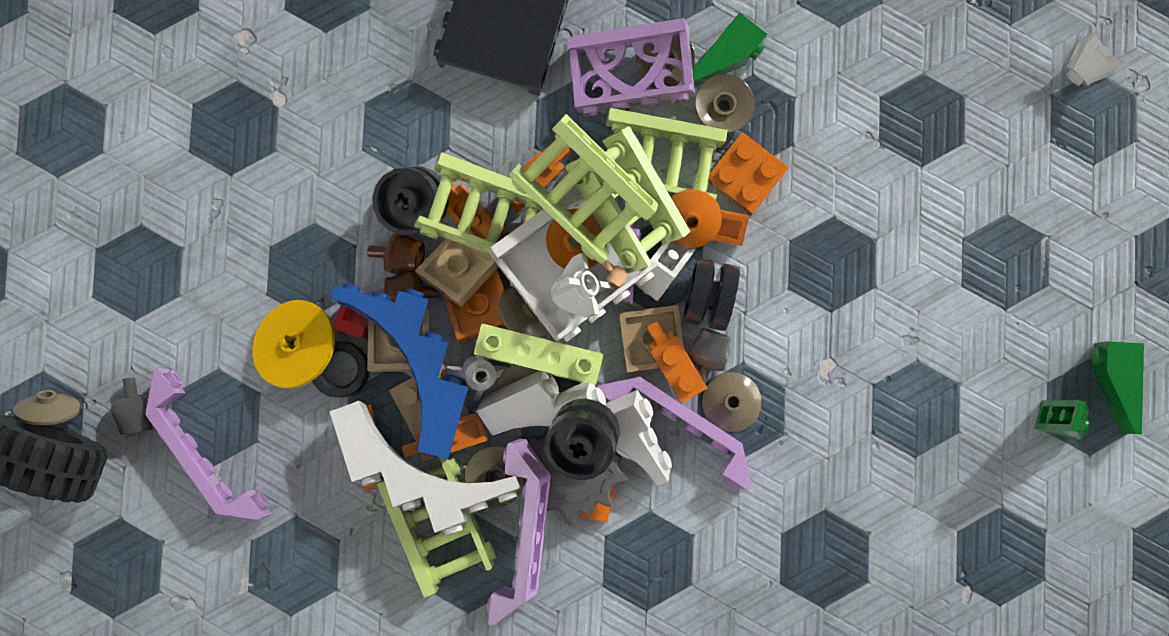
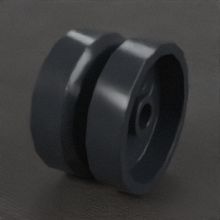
M422 166L393 169L384 174L375 185L372 196L373 210L379 222L387 230L399 235L419 233L421 229L414 227L415 222L419 216L428 219L441 177L433 170ZM447 199L440 222L446 216L449 199Z
M698 257L686 289L683 322L699 325L703 321L708 308L707 321L709 328L726 331L736 300L740 267L725 263L719 268L716 280H714V262Z
M584 398L566 403L555 415L552 425L546 434L544 449L547 460L556 471L568 478L588 480L603 474L611 464L620 435L618 419L610 408L599 401Z

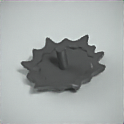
M547 426L542 436L528 437L526 440L551 475L547 511H558L562 514L568 525L573 526L580 513L592 514L597 503L607 507L611 506V489L627 483L629 479L619 468L622 456L616 450L614 451L611 464L603 474L588 480H576L565 477L556 471L547 460L544 449L546 434L550 426Z

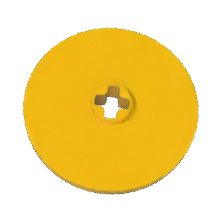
M293 300L277 306L265 316L254 336L252 355L256 370L265 381L279 388L294 389L309 384L324 371L332 357L335 346L333 323L321 307L309 301ZM293 339H295V348L291 349L293 346L291 342Z

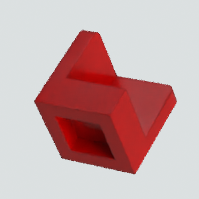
M340 306L333 329L367 340L368 319L354 310Z

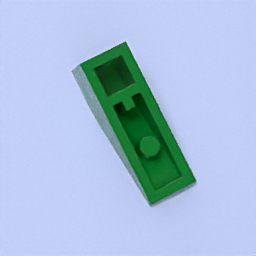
M739 12L693 68L694 88L702 85L713 76L727 74L745 66L750 58L756 61L766 48L763 42L767 33Z
M1097 342L1091 353L1094 374L1121 433L1142 435L1144 343Z
M1042 400L1034 429L1065 439L1081 440L1089 427V420L1087 419L1089 409L1087 404L1081 400Z

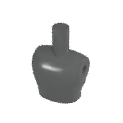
M701 328L699 335L692 344L689 358L699 366L698 373L706 384L710 370L724 371L730 354L729 345L731 337L711 329Z
M135 377L122 379L125 397L117 399L111 404V413L118 427L119 434L153 430L152 423L145 415L149 395H138Z

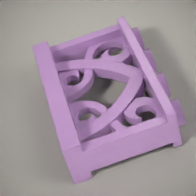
M685 18L567 37L574 92V108L579 113H583V116H597L601 114L602 110L610 108L625 111L630 110V106L635 105L651 108L658 106L659 102L671 100V103H684L689 101V97L696 96L689 42V27ZM680 40L682 61L669 58L673 41ZM653 44L655 47L651 53L658 54L657 57L646 55L644 47ZM633 47L639 58L653 64L648 73L633 87L620 81L609 72L622 62L626 48ZM615 51V59L610 63L603 65L602 62H607L610 60L609 58L605 57L606 52ZM581 55H587L594 70L582 76ZM666 65H673L681 70L682 79L678 85L672 87L664 85L665 78H674L669 70L664 69ZM599 75L602 79L594 83L592 90L594 91L600 87L603 89V94L598 98H589L585 94V86L590 79ZM653 84H655L657 89L648 90ZM613 89L619 92L620 95L612 96Z

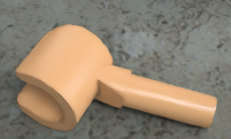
M607 260L603 264L598 262L609 272L605 282H610V285L616 289L622 287L627 278L626 271L618 266H613Z

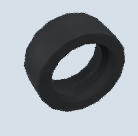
M335 341L333 353L346 352L356 361L358 369L354 381L344 387H335L326 381L322 372L312 383L319 392L329 397L346 398L357 394L367 383L370 374L367 370L368 358L360 347L346 341Z

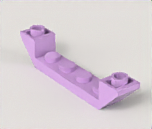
M158 368L153 371L145 415L213 511L220 515L261 520L271 515L268 509L270 506L269 502L261 492L256 493L255 490H250L232 501V492L225 483L217 480L213 474L215 469L211 462L205 457L202 458L196 450L198 447L196 441L190 434L182 431L178 425L180 419L176 413L166 408L185 394L181 388L182 380L173 370L169 371V369Z
M641 377L607 383L596 387L603 392L606 403L628 394L632 388L638 390L642 398H646L650 404L654 401L662 407L660 413L675 422L677 417L687 423L685 429L695 436L701 438L702 434L713 440L710 445L725 455L728 450L732 452L719 472L725 476L723 482L736 491H739L741 487L747 491L751 488L752 485L743 444Z
M521 438L508 443L503 454L504 474L527 478L522 490V496L525 499L524 511L519 519V528L522 529L521 539L516 548L518 566L512 581L513 588L504 586L489 597L487 612L489 613L488 624L495 625L538 594L551 475L528 441Z

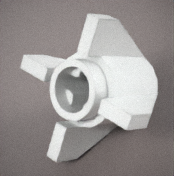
M1092 32L1076 44L1069 64L1066 65L1069 70L1066 76L1078 87L1081 84L1089 86L1092 82L1118 73L1125 66V63L1112 55L1101 44L1097 35Z
M580 253L571 258L558 280L553 283L551 296L553 302L562 310L590 318L599 314L594 296L597 293L611 289L610 282H598L594 274L589 271L584 272V270L589 269L587 256L584 253Z
M474 339L473 354L475 351L477 339ZM474 354V356L469 357L464 362L463 366H446V373L464 378L473 389L472 398L475 401L481 399L483 391L489 389L494 384L495 379L501 377L507 367L493 366L486 357ZM484 371V373H480V377H475L477 372Z

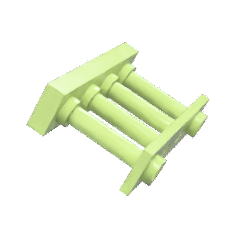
M610 108L605 125L612 127L614 133L627 126H630L632 131L641 133L643 137L642 149L650 163L652 161L655 139H658L659 136L670 138L672 149L666 184H663L670 197L680 191L687 190L686 188L677 187L684 145L692 142L699 144V148H701L695 189L706 192L713 150H716L717 147L720 148L726 142L728 132L725 129ZM708 193L716 200L717 194Z
M565 114L552 129L556 133V140L527 170L518 164L509 176L513 179L512 184L518 191L530 195L582 245L581 249L591 260L596 259L603 264L610 252L605 245L635 216L639 217L641 215L647 221L656 212L658 203ZM565 148H572L580 156L578 158L580 162L549 193L535 179ZM588 171H595L603 178V185L572 215L559 201ZM618 193L626 201V207L595 237L582 223L611 194L616 195Z
M627 126L602 140L607 148L605 152L658 203L656 212L648 219L654 230L641 241L637 239L630 225L642 217L641 215L639 217L635 216L609 241L629 274L652 264L646 252L660 240L665 245L685 237L690 230L630 126ZM579 159L565 166L568 173L580 162ZM588 171L575 184L585 202L603 185L602 177L595 171ZM618 193L616 195L611 194L592 213L602 230L621 212L615 201V198L619 196Z
M441 152L433 170L440 172L439 176L442 178L428 219L419 216L414 227L421 229L420 233L424 236L434 239L441 236L489 254L490 247L499 240L511 203L517 201L526 205L527 213L523 224L543 210V208L530 195L518 191L512 184L513 179ZM458 179L469 183L468 187L471 189L458 227L455 229L439 222L452 184ZM488 190L496 193L499 201L485 240L469 234L482 192Z
M481 324L474 354L484 356L490 360L510 365L515 364L573 381L591 383L594 386L597 383L604 355L486 324Z
M454 457L448 458V460L440 459L442 466L426 472L441 479L447 477L449 481L460 482L457 475H460L461 471ZM385 481L377 484L424 598L438 591L439 587L437 584L441 583L440 579L483 561L486 571L493 568V560L497 558L490 541L485 543L473 513L470 514L469 509L465 510L469 522L461 524L462 531L448 536L441 532L425 540L423 538L418 539L414 527L417 526L418 522L429 518L426 506L413 512L411 510L404 511L403 507H393ZM471 533L478 550L437 568L435 566L430 567L426 558L430 550Z

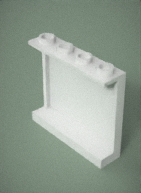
M575 186L559 203L567 210L579 209L585 203V200ZM543 209L490 247L489 254L555 342L559 341L562 337L567 342L581 332L578 325L586 319L593 323L605 314L606 311L603 307L610 301L617 305L630 295L627 289L637 282L639 286H642L655 275L652 273V270L659 264L655 261L648 267L628 274L610 242H608L606 248L610 252L606 260L613 266L624 269L627 274L622 287L616 289L611 286V289L597 293L594 296L599 314L593 317L586 318L564 311L553 302L551 296L552 285L558 280L564 269L552 260L547 251L546 232L554 218ZM572 236L569 238V243L574 247L577 246L578 241ZM599 263L590 269L584 270V272L589 271L593 273L598 282H605L609 274Z

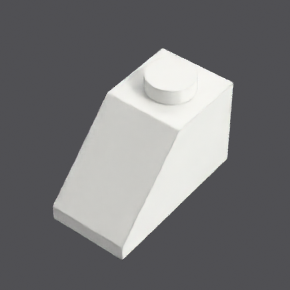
M673 242L665 245L662 244L650 259L652 263L656 261L659 264L652 270L655 276L642 286H639L637 282L635 285L658 301L696 249L684 248Z

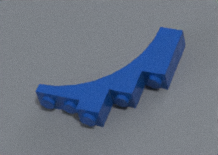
M343 283L342 287L334 285L331 295L332 302L354 310L375 323L393 340L407 360L416 381L421 403V433L417 453L448 460L468 387L462 385L463 380L455 377L445 376L444 380L438 379L448 343L443 342L442 336L426 332L425 336L419 335L429 299L423 298L424 294L422 292L406 289L405 292L398 291L396 301L392 302L390 301V296L382 293L373 292L371 296L360 293L361 288L351 284Z

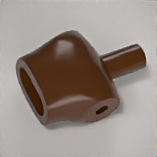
M393 233L386 247L370 245L367 249V255L373 258H383V268L388 273L402 274L405 272H415L424 262L425 245L422 241L415 240L409 236Z
M405 272L392 277H385L384 294L390 296V301L392 302L396 301L398 291L405 292L406 289L422 292L424 294L423 298L441 297V293L432 286H422L421 279L416 272Z

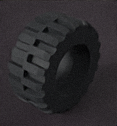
M0 415V486L30 496L68 503L71 501L75 503L85 502L94 495L108 458L107 450L104 446L86 436H81L54 425H31L23 423L13 416Z

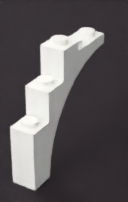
M538 371L483 396L476 411L490 433L495 435L514 428L551 426L560 408L572 400L587 398L599 401L610 408L618 419L620 435L617 448L627 453L644 468L657 486L668 482L672 462L666 451L662 452L657 444L655 432L650 428L653 415L652 406L646 398H642L638 390L606 403L601 389L596 388L594 384L583 382L559 393L556 381L553 378H549L546 372Z
M357 401L330 411L351 481L354 483L362 482L363 486H368L381 481L380 475H383L392 506L397 508L403 507L404 511L421 506L420 500L424 499L434 533L443 531L444 535L448 536L462 531L461 524L469 522L466 509H469L470 514L488 508V501L496 498L499 499L500 503L518 497L516 491L523 489L517 476L494 482L461 483L447 481L425 473L407 462L387 443L375 426L366 404Z

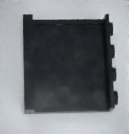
M451 0L453 1L451 11H446L443 18L442 28L445 29L442 39H437L434 48V56H436L439 67L444 68L445 64L526 87L530 94L540 96L569 0Z

